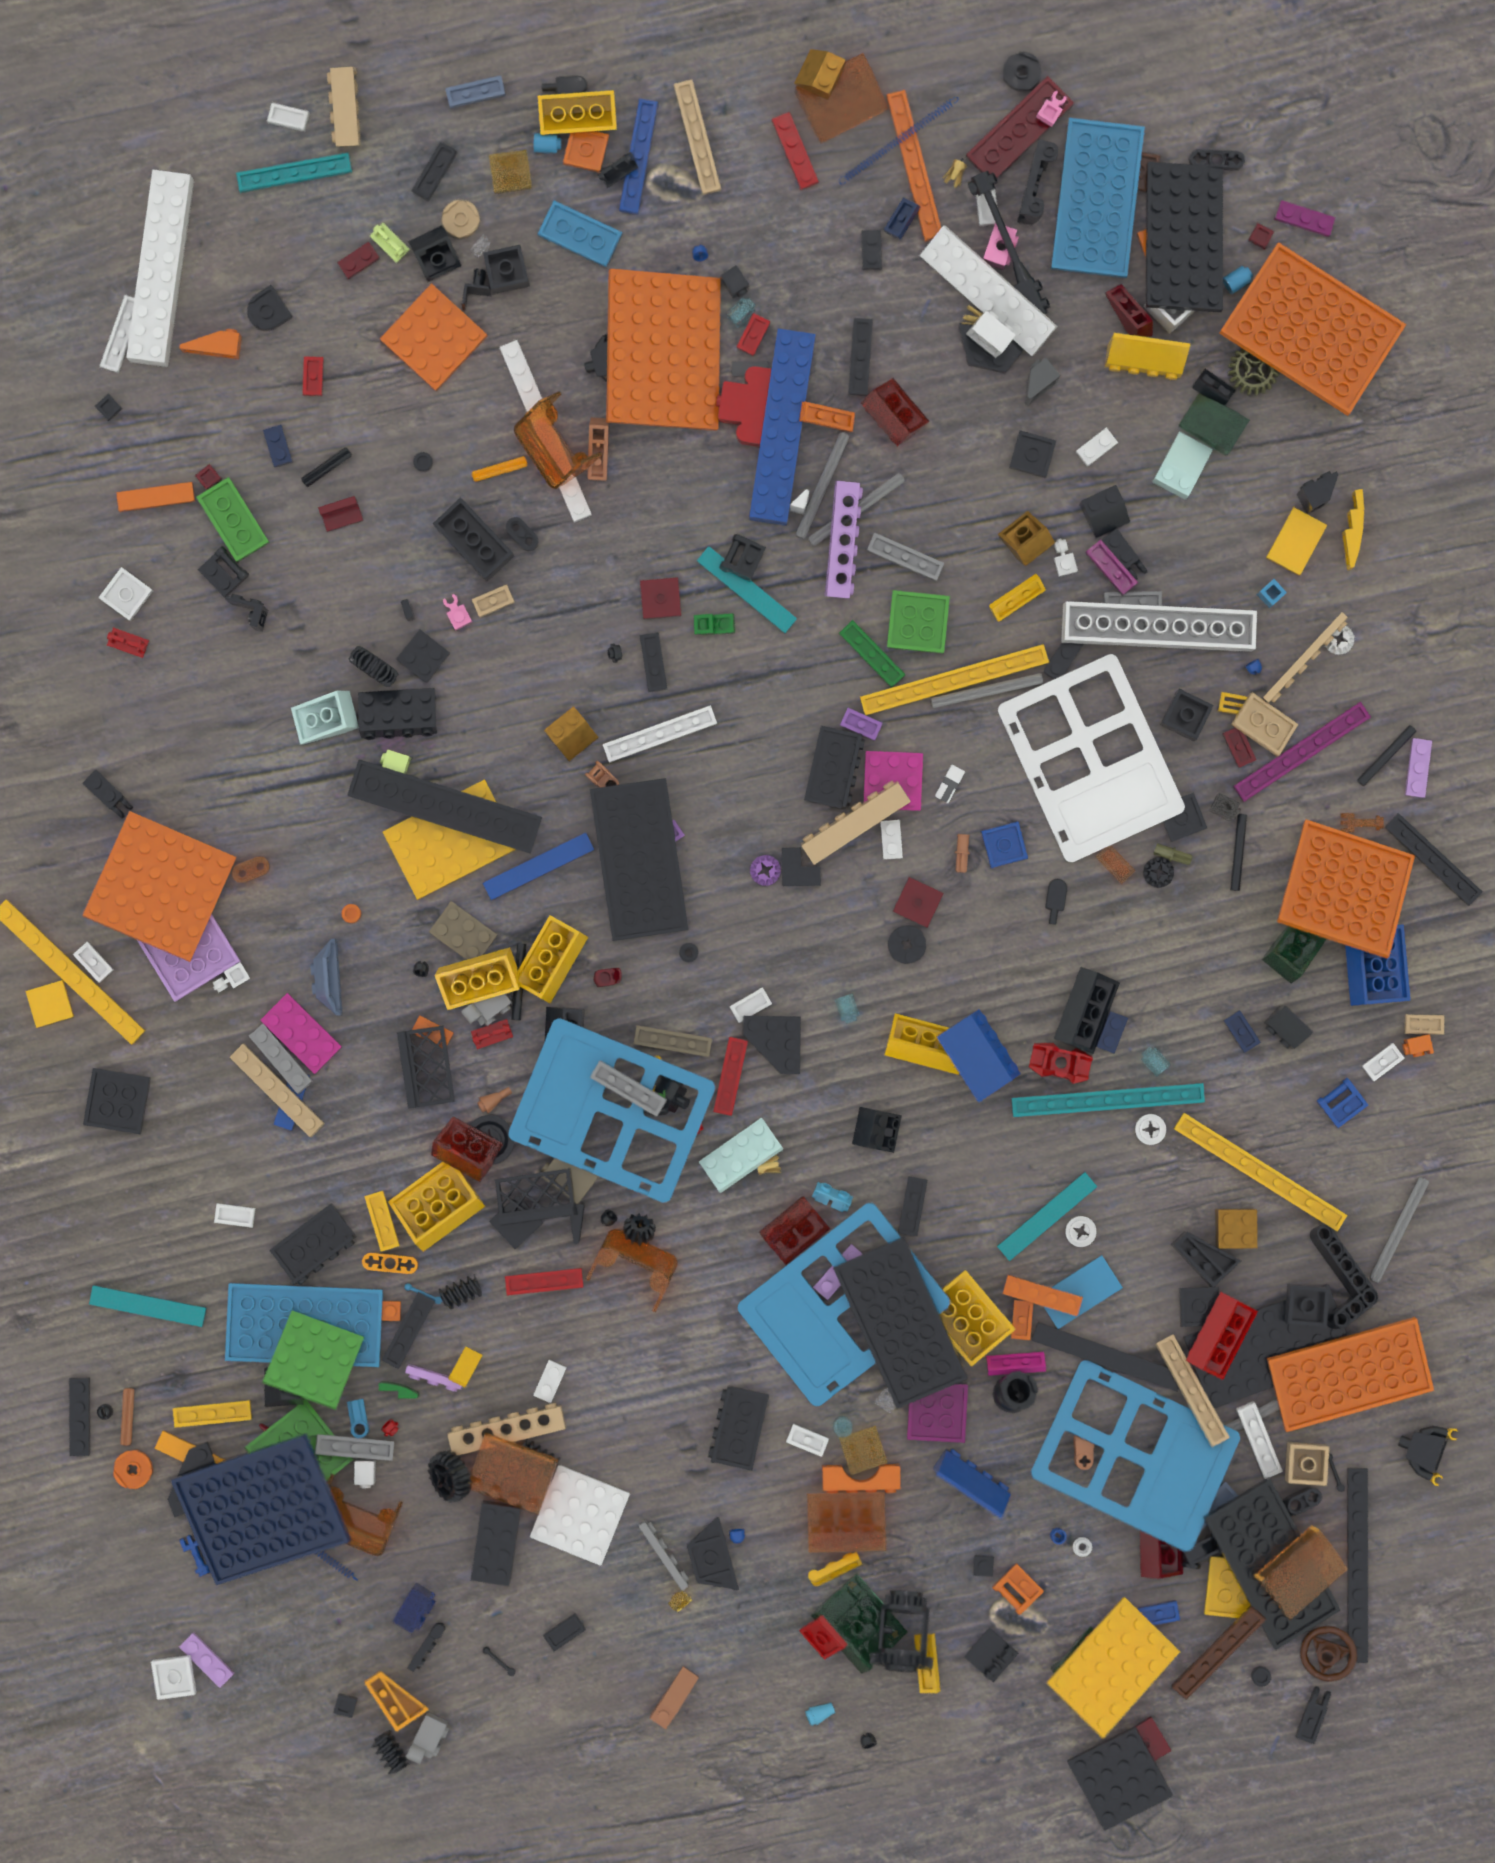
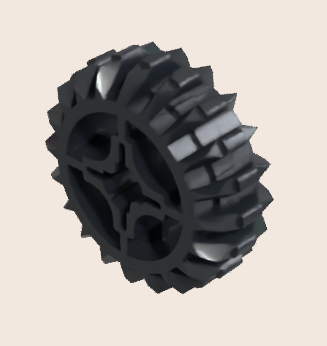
M357 646L349 657L350 663L385 687H390L392 683L394 684L399 675L397 670L361 646Z
M450 1450L437 1453L430 1459L428 1464L429 1479L432 1481L435 1492H438L439 1497H443V1500L449 1503L464 1499V1497L470 1494L469 1490L472 1489L470 1485L472 1481L469 1478L471 1474L468 1473V1468L464 1464L465 1461L461 1460L460 1455L457 1456L455 1452Z

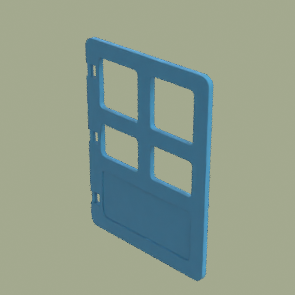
M559 1018L554 1020L508 1134L510 1139L664 1203L668 1202L673 1195L714 1094L715 1084L712 1080ZM622 1058L643 1067L645 1073L640 1084L650 1090H653L659 1075L697 1089L699 1093L684 1130L676 1129L645 1116V1109L633 1102L630 1108H626L604 1099L603 1093L606 1087L590 1078L599 1061L601 1060L614 1068L617 1059ZM596 1112L604 1113L623 1122V1127L611 1157L607 1162L588 1155L581 1150ZM637 1129L645 1130L677 1145L661 1184L622 1168ZM531 1136L541 1139L539 1146L529 1142ZM586 1159L596 1162L595 1168L584 1165ZM641 1181L652 1186L650 1191L639 1187Z
M874 1203L863 1205L738 1304L739 1313L814 1406H821L876 1362L870 1348L866 1351L861 1350L838 1321V1316L851 1307L846 1295H842L831 1305H826L804 1278L802 1270L820 1256H825L833 1267L846 1262L847 1260L837 1249L836 1244L865 1221H871L887 1243L901 1238ZM912 1252L940 1314L949 1307L950 1299ZM835 1380L838 1386L830 1391L827 1386Z
M1084 1360L1079 1364L1033 1465L1031 1476L1033 1479L1182 1551H1189L1197 1540L1205 1521L1203 1517L1210 1510L1240 1441V1435L1236 1430L1223 1425L1230 1438L1211 1447L1191 1409L1104 1369L1091 1361ZM1100 1372L1110 1376L1109 1382L1098 1378ZM1088 1379L1127 1397V1401L1111 1435H1107L1072 1418L1074 1408ZM1155 1398L1165 1402L1163 1408L1152 1404ZM1141 1404L1167 1416L1166 1424L1151 1455L1125 1443L1126 1435ZM1065 1431L1104 1450L1087 1488L1067 1480L1048 1469ZM1117 1457H1122L1144 1468L1143 1476L1129 1507H1124L1101 1495Z

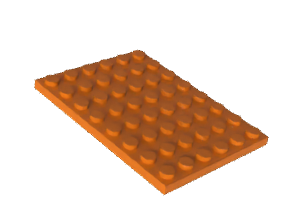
M1278 242L1219 334L1348 416L1407 324Z
M609 269L606 423L718 430L719 407H716V402L719 395L721 278Z

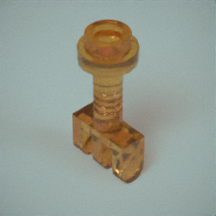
M1341 813L1342 818H1348V821H1341V825H1348V828L1341 829L1343 832L1354 833V827H1375L1376 831L1384 828V817H1380V815H1376L1375 819H1354V813Z

